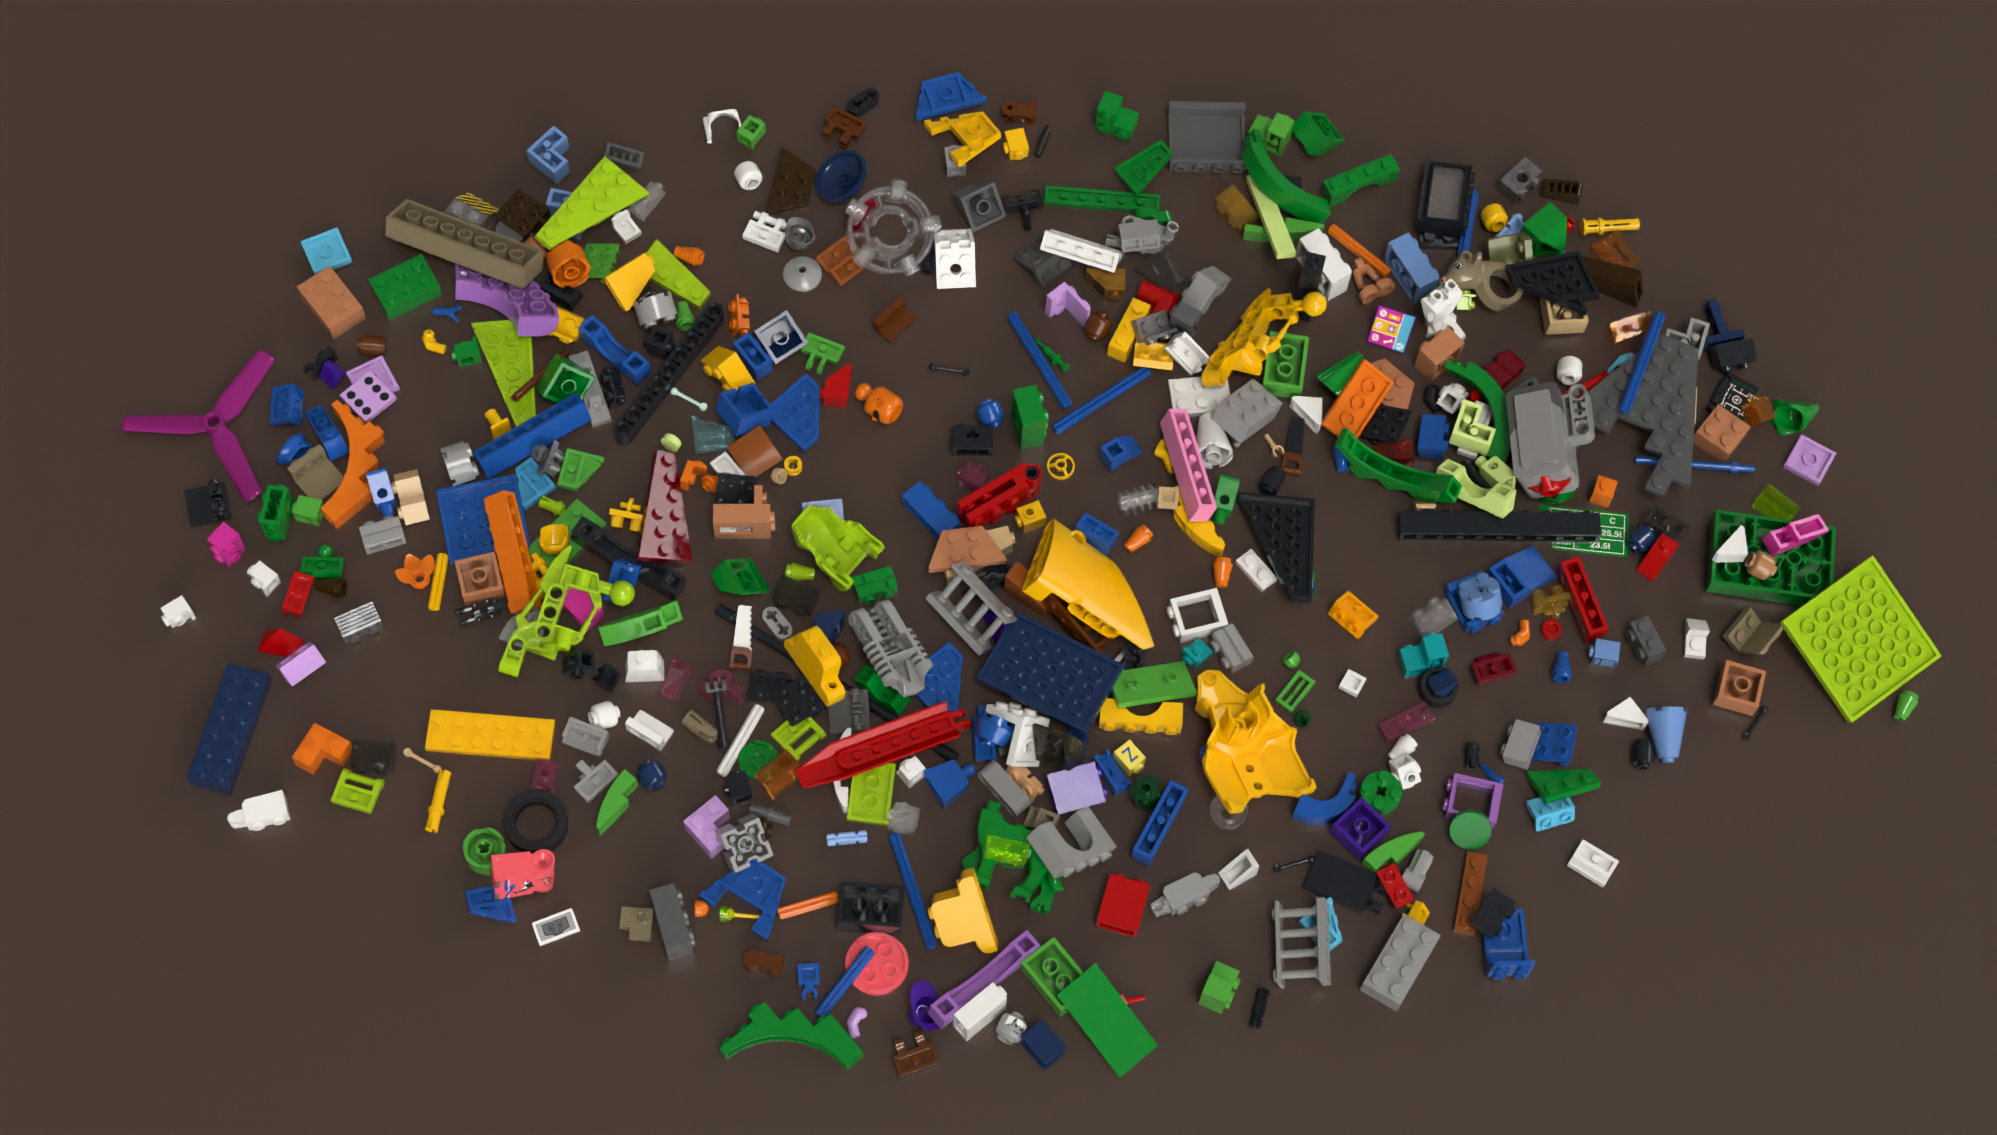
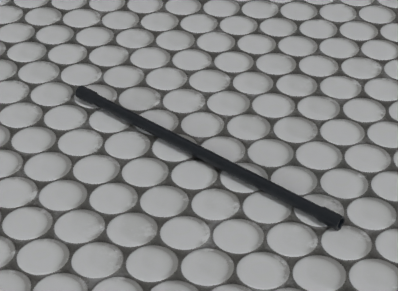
M720 603L715 610V614L736 626L737 613ZM752 624L750 627L752 630L751 636L795 663L783 646V643ZM840 680V682L844 686L845 691H851V689H854L850 685ZM868 697L869 710L887 722L900 718ZM945 744L930 748L947 761H956L960 755Z

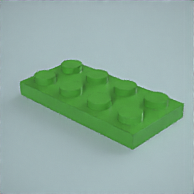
M578 499L552 523L564 524L568 527L570 535L569 545L572 546V550L567 564H570L585 549L571 540V531L582 516L599 525L603 530L607 527V523ZM539 536L530 545L531 548H528L530 558L532 554L537 552L540 557L545 559L547 562L546 566L549 568L558 555H548L542 551L539 545Z

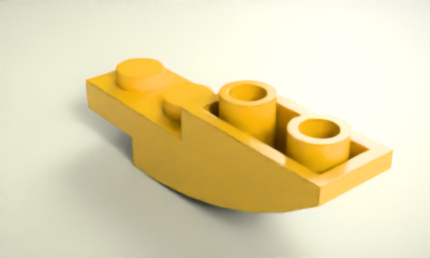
M1179 488L1178 510L1174 509L1172 517L1183 532L1197 545L1217 557L1223 556L1225 543L1215 533L1213 522L1211 520L1207 522L1189 521Z

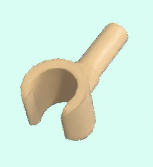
M1265 434L1264 437L1272 449L1271 457L1277 458L1275 450H1278L1283 455L1284 448L1276 445L1269 434Z

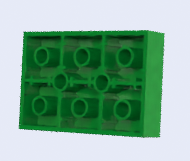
M1716 509L1710 521L1706 592L1802 606L1833 583L1836 527L1826 525L1829 531L1822 536L1773 556L1776 560V573L1772 577L1769 576L1765 580H1760L1747 572L1745 561L1748 555L1758 550L1771 555L1762 539L1770 531L1786 527L1794 521ZM1742 525L1745 528L1748 550L1745 560L1743 562H1714L1712 559L1716 552Z

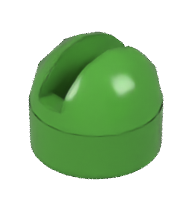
M1292 650L1284 656L1282 661L1289 668H1296L1300 664V657L1295 650Z

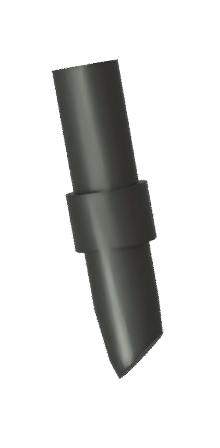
M1048 125L1045 126L1042 135L1039 137L1038 145L1034 152V156L1037 158L1041 157L1048 143L1051 132Z

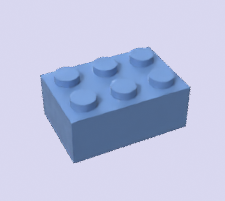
M1409 232L1388 243L1383 261L1391 268V273L1413 306L1421 303V299L1437 287L1439 273L1435 268H1432L1427 255L1422 253L1417 240L1412 238Z

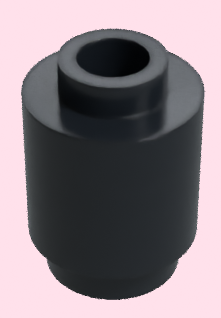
M1278 466L1269 468L1259 483L1261 492L1263 494L1276 495L1285 480V471Z
M1640 738L1633 745V765L1639 770H1649L1650 767L1654 766V745L1651 739Z

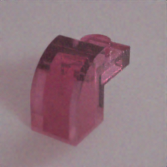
M713 671L697 685L698 694L714 706L713 693L707 694L705 679L709 678L710 686H714L713 678L717 677L718 685H722L721 677L725 676L727 691L721 692V695H727L739 706L745 701L744 689L737 683L733 684L735 682L734 674L729 671Z

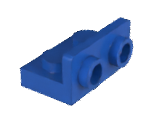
M293 383L272 387L269 424L275 427L291 423L296 427H300L303 417L304 391Z

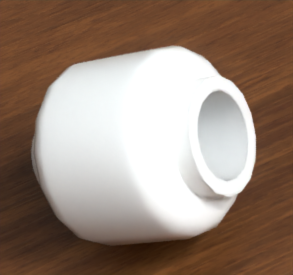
M752 161L740 163L734 171L737 182L744 190H753L762 181V174L757 165Z
M1565 356L1559 359L1557 362L1558 380L1565 385H1573L1579 382L1582 378L1581 360L1574 356Z
M610 701L595 704L591 707L590 712H588L590 724L604 730L616 726L620 717L618 706H614Z

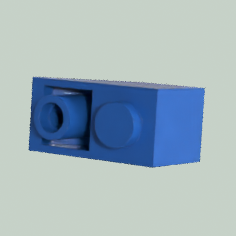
M1133 436L1116 437L1100 447L1099 458L1108 470L1112 472L1143 453V450Z

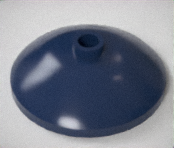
M852 150L840 151L829 157L822 164L816 175L815 188L819 196L825 201L835 203L844 201L856 194L866 179L867 163L858 152Z

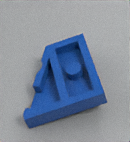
M493 886L465 891L464 895L470 914L516 923V915L511 898L495 900Z

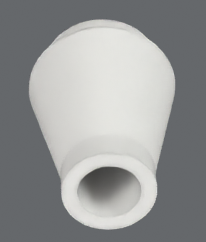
M1405 734L1398 739L1387 756L1392 760L1405 753L1409 755L1416 751L1415 748L1418 744L1410 735Z

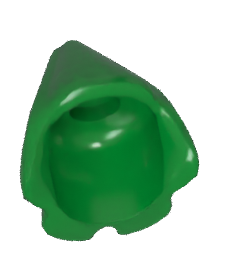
M1356 352L1315 374V376L1338 396L1363 359V356Z
M1776 399L1772 403L1774 410L1769 411V419L1775 425L1779 435H1791L1803 431L1818 413L1819 407L1817 403Z

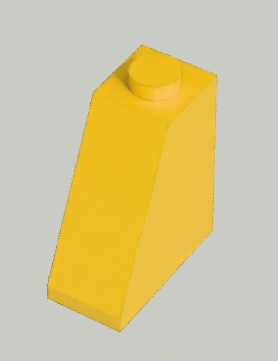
M641 253L603 277L604 282L622 311L630 310L656 270L653 266L655 262L649 254Z

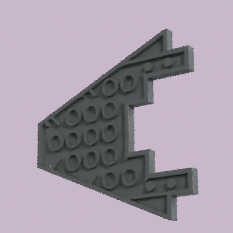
M1661 334L1657 338L1629 413L1623 414L1620 412L1619 406L1639 352L1590 389L1588 393L1591 397L1594 428L1609 434L1619 418L1652 432L1645 445V450L1661 456V459L1647 482L1645 490L1664 498L1672 482L1689 489L1691 487L1698 348ZM1583 430L1580 434H1584L1587 430ZM1580 445L1575 446L1576 452L1578 451Z

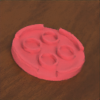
M870 932L858 937L846 953L845 970L849 968L864 947L867 946L872 949L875 955L853 981L852 985L859 991L869 995H885L896 990L905 980L909 968L908 954L903 944L884 932Z

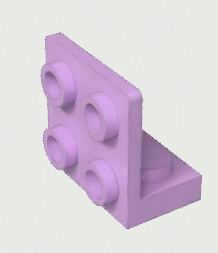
M1063 282L1047 295L1045 314L1051 318L1055 314L1059 315L1066 308L1084 327L1090 316V305L1086 300H1082L1077 295L1076 290L1072 286H1068Z

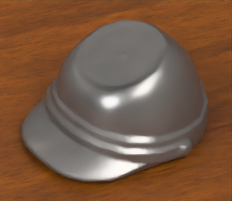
M791 217L788 220L784 231L788 246L798 251L809 247L816 239L812 224L807 219L800 217Z

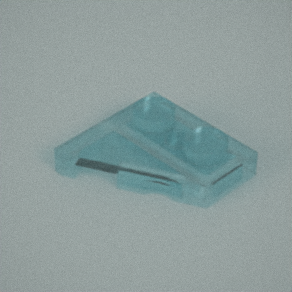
M691 416L695 454L728 450L727 446L734 442V433L728 426H720L716 422L710 420L706 422L698 419L697 416Z

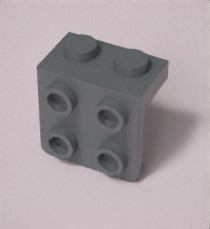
M1040 236L1027 247L1021 249L1014 256L1016 262L1031 269L1037 284L1043 288L1069 268L1071 262L1069 258L1040 250L1043 236Z

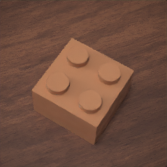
M1450 327L1443 331L1439 330L1431 341H1425L1421 344L1414 367L1431 383L1445 371L1444 366L1447 360L1452 362L1453 360H1459L1465 342Z
M1718 404L1695 433L1693 444L1719 462L1725 463L1746 437L1751 426Z
M495 552L454 561L465 606L480 603L491 598H496V600L506 598Z
M1726 660L1720 670L1713 705L1753 716L1759 707L1766 671Z

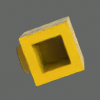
M1024 128L1005 131L1004 143L1002 145L1004 154H1008L1009 160H1022L1028 157L1029 146Z
M1039 500L1017 508L1016 516L1014 517L1016 526L1018 528L1021 527L1023 533L1045 526L1047 519Z

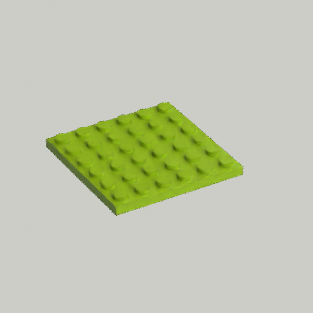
M1873 555L1779 622L1848 724L1854 722L1942 656Z

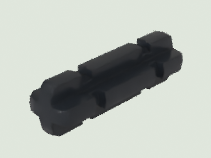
M1259 988L1257 990V999H1255L1251 1014L1253 1018H1250L1249 1023L1251 1028L1260 1029L1262 1027V1018H1264L1267 1006L1266 999L1269 998L1270 994L1268 989Z

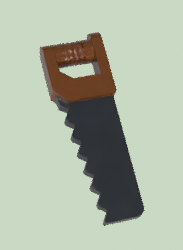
M1292 417L1286 450L1281 466L1286 474L1301 476L1304 461L1302 455V443L1304 440L1302 438L1304 437L1303 422L1305 419ZM1286 462L1295 463L1298 468L1286 466Z

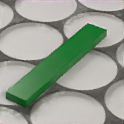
M1045 185L1044 205L1134 213L1139 208L1150 206L1159 212L1160 195L1140 193L1135 197L1132 192Z

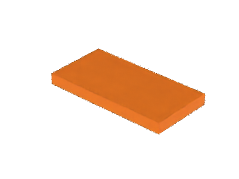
M1362 359L1322 419L1321 425L1336 437L1339 436L1342 428L1349 429L1358 439L1394 384V381L1366 359Z

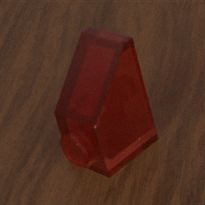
M1399 440L1397 444L1387 442L1372 448L1373 451L1392 461L1408 467L1412 466L1414 460L1413 440Z

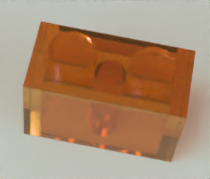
M1649 310L1608 324L1613 342L1616 343L1646 333L1653 318L1651 311Z
M786 749L755 773L754 776L761 788L774 800L799 780L795 770L800 767V764Z

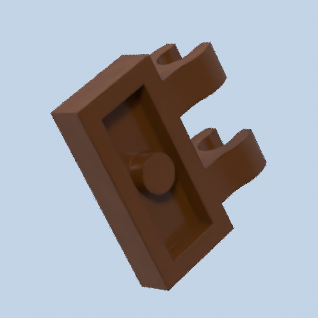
M834 106L824 119V124L827 126L822 131L824 133L822 138L830 141L835 130L844 133L839 139L841 142L839 147L846 150L852 138L855 140L860 138L867 128V122Z
M922 1030L913 1033L917 1045L914 1049L906 1051L901 1037L893 1040L897 1055L892 1056L899 1078L940 1063L933 1042L926 1044Z

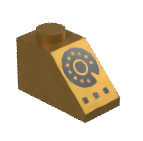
M1086 268L1085 281L1099 294L1111 300L1124 299L1125 269H1116L1113 273L1101 268Z

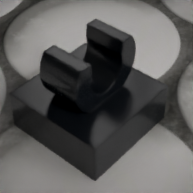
M604 663L602 667L597 669L599 674L597 678L593 677V680L605 691L612 692L621 674L612 665Z

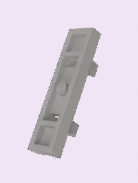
M588 350L569 356V360L575 362L586 371H590L595 376L594 381L583 398L592 419L590 420L592 427L612 422Z

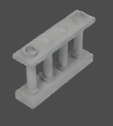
M964 562L955 563L951 567L957 574L942 592L940 590L931 592L925 599L979 656L988 654L994 648L989 643V639L1003 622L1004 624L1013 623L1017 618L1013 615V611L1005 606L972 572V568ZM964 580L970 586V589L958 604L954 606L949 601V595ZM977 594L984 603L971 619L967 620L962 615V610ZM990 608L998 617L981 635L975 625Z
M1325 897L1316 898L1317 905L1309 908L1283 909L1281 903L1275 901V908H1272V919L1275 921L1276 969L1273 970V978L1280 988H1285V979L1311 977L1319 979L1323 986L1331 985L1329 903ZM1314 916L1317 918V925H1314V928L1283 929V918ZM1309 936L1318 938V946H1315V948L1284 950V938ZM1315 957L1318 959V966L1315 969L1285 971L1284 959Z

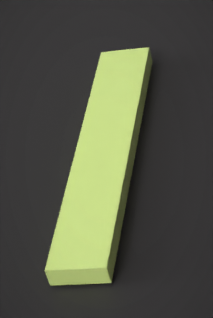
M1247 175L1246 183L1276 259L1294 258L1296 250L1278 205L1260 189L1251 175Z

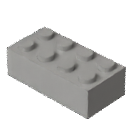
M1403 914L1363 982L1360 991L1397 1012L1441 935Z

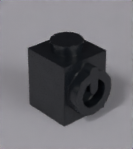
M655 326L652 331L649 330L643 346L647 348L648 354L666 360L668 354H671L675 348L672 332Z

